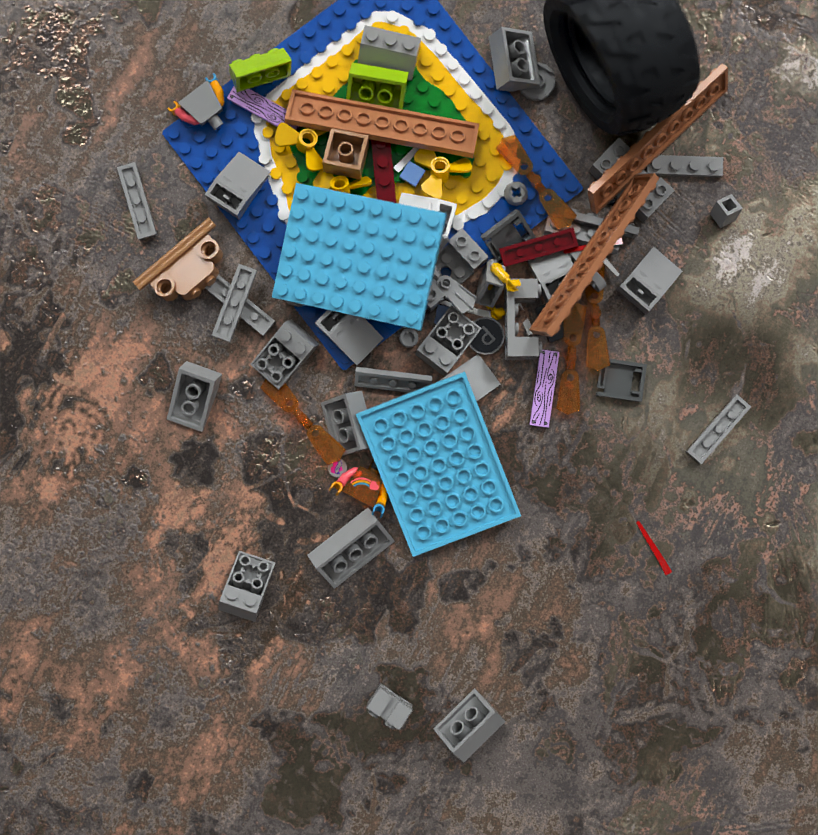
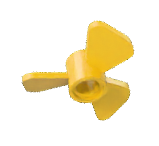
M280 123L276 130L275 145L278 147L296 145L300 152L306 154V167L308 170H323V160L314 147L318 137L328 131L307 128L299 133L288 124ZM303 138L309 139L311 143H305Z
M419 149L414 155V162L431 170V176L421 185L422 192L431 198H442V183L449 179L450 172L469 173L472 171V165L468 158H462L449 164L445 157H437L435 152L431 150Z
M323 170L319 171L313 181V186L349 194H351L350 189L367 187L372 184V180L367 176L361 177V180L356 179L349 183L347 177H334L330 173L323 172Z

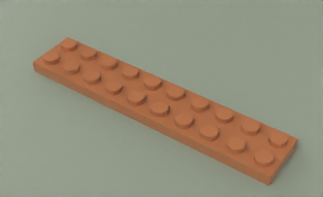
M722 63L718 68H714L704 81L699 82L697 90L684 106L667 119L656 124L653 129L647 131L638 143H634L624 156H620L610 169H606L597 181L591 183L588 188L591 211L597 214L628 185L634 175L640 174L728 91V67Z
M292 89L285 115V123L289 125L330 132L331 128L369 135L371 140L469 158L474 156L479 123Z
M655 173L638 174L632 177L529 330L533 334L552 337L559 331L560 324L570 315L571 308L580 300L581 293L591 284L592 277L601 269L605 258L612 253L613 246L617 240L624 235V230L635 219L638 209L645 204V199L649 193L656 188L659 177Z

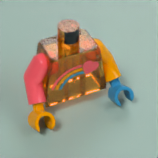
M372 460L368 469L361 466L359 468L353 467L342 473L337 481L330 486L329 491L332 488L338 490L335 496H338L342 491L373 507L372 515H374L375 511H379L381 513L380 518L383 517L388 493L382 478L378 476L379 471L374 460Z

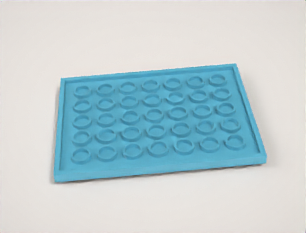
M296 183L272 298L422 330L447 214Z
M465 371L356 413L413 557L521 516Z

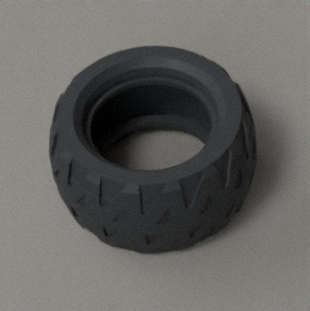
M678 0L545 1L543 8L544 27L558 69L582 110L606 133L624 136L648 129L673 115L692 98L693 93L697 90L701 71L699 53L691 26Z

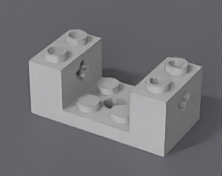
M618 138L591 166L589 173L598 180L606 169H610L620 156H624L629 151L630 147ZM643 170L640 174H648V173ZM660 177L656 183V188L649 193L645 199V204L638 209L635 216L644 223L675 190ZM624 189L615 196L617 199L622 194Z
M462 228L450 238L447 246L438 254L436 270L440 273L442 268H449L451 270L450 277L459 284H462L487 262L488 255ZM434 278L426 307L430 312L446 299L445 294L437 287V281ZM443 281V285L449 286L448 281Z
M518 279L521 282V286H516L518 291L509 292L506 289L505 283V360H536L540 353H542V341L539 342V337H515L519 333V324L515 322V317L518 315V303L536 302L539 295H541V284H538V279Z

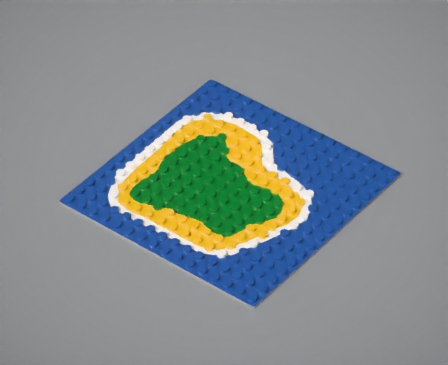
M337 0L274 47L278 49L284 48L292 60L291 76L250 88V90L285 109L288 107L292 89L346 99L349 71L352 62H358L360 43L365 25L421 38V46L412 81H407L403 110L479 123L473 158L434 151L437 157H445L449 164L462 158H468L472 165L471 172H450L449 179L442 183L441 200L457 204L449 239L463 228L488 255V262V260L494 257L486 246L485 241L482 240L481 235L513 210H519L529 227L533 229L583 190L582 185L510 92L496 89L494 72L438 0ZM231 79L222 86L225 103L222 106L223 111L218 114L224 123L221 127L214 130L209 122L203 126L200 124L194 126L179 118L164 129L162 134L206 192L215 178L238 152H241L271 172L240 220L219 206L217 207L275 281L295 185L300 183L313 186V181L320 170L310 171L307 169L306 154L300 152L296 145L276 146L274 143L276 126L227 99L234 87ZM299 126L297 132L300 133L303 129L307 128ZM330 132L320 135L314 147L322 160ZM303 138L305 143H311L309 139ZM369 139V149L362 177H369L372 180V184L367 187L350 189V192L354 195L377 199L371 139ZM391 143L393 167L414 147ZM413 156L410 161H411L412 163L416 164V163L414 162V156ZM416 164L426 171L415 188L399 178L404 168L399 173L393 168L396 203H399L401 193L429 197L422 192L421 185L431 176V170ZM347 177L349 183L356 180L354 178ZM512 182H520L528 190V198L523 204L518 206L509 204L504 197L506 186ZM513 191L512 196H519L520 191ZM521 223L515 226L521 237L526 234ZM444 267L440 273L442 276H450L451 270ZM309 305L302 307L294 306L342 370H347L355 364L315 325V322L327 309ZM365 318L384 338L378 345L403 327Z

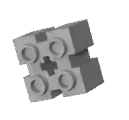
M382 683L379 684L367 702L368 713L377 719L378 717L385 719L384 724L393 730L395 728L400 730L413 710L411 703L395 694Z

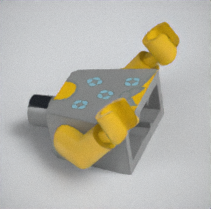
M490 259L486 262L479 276L475 303L486 306L488 310H491V317L498 320L503 318L505 311L502 307L496 308L495 303L504 289L505 283L507 291L514 292L518 291L516 286H521V282L518 279L511 280L510 276L505 272L506 267L499 264L496 259Z

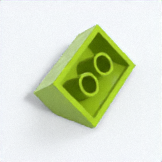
M274 48L269 50L268 53L254 54L248 59L233 61L229 64V73L236 92L291 76L292 60L284 48Z
M352 62L348 77L346 99L403 109L409 72Z

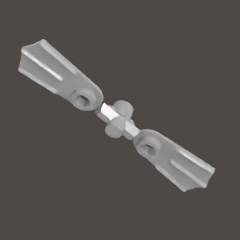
M435 266L433 278L437 281V287L445 294L447 300L461 315L473 310L477 297L450 276H441L442 274L436 270ZM443 281H448L449 286H444Z

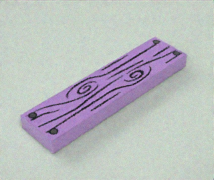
M234 86L227 97L230 102L276 127L280 123H285L287 109L250 89L236 92ZM289 125L290 127H292V128L295 129L296 131H297L298 128H299V126Z
M542 350V353L539 355L529 425L549 428L559 352Z

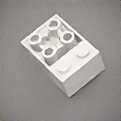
M401 193L398 204L446 213L443 234L449 237L457 204L437 198Z

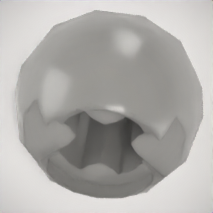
M520 182L508 184L504 190L505 200L514 206L523 204L528 198L526 186ZM513 191H520L519 196H512Z

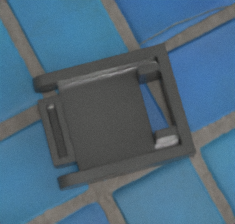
M515 209L483 233L481 238L485 241L493 257L499 261V264L503 265L499 251L500 248L536 238L521 212ZM520 223L526 231V234L522 237L515 228Z
M601 358L600 362L607 363V366L600 365L597 388L604 390L603 392H596V396L642 402L647 364ZM633 373L640 374L638 391H631Z

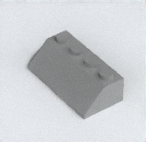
M367 507L307 556L320 574L335 589L395 541Z

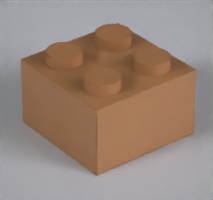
M331 128L322 161L323 172L361 180L369 149V135Z

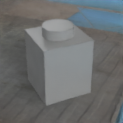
M730 194L716 201L710 215L719 227L722 228L736 221L743 208L734 196Z

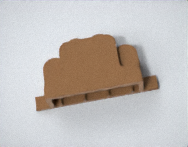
M208 217L133 281L136 287L141 291L146 285L150 284L158 296L162 297L165 301H173L178 295L184 300L195 299L206 286L214 284L219 275V270L214 264L220 262L223 257L219 244L208 234L216 227L214 222Z

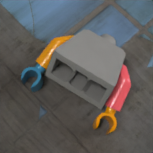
M213 73L214 78L212 80H208L206 77V81L178 103L174 101L175 108L170 109L168 107V110L182 121L194 126L198 124L203 126L209 122L214 130L221 127L224 123L218 114L223 111L222 106L225 103L224 91L218 82L216 74Z

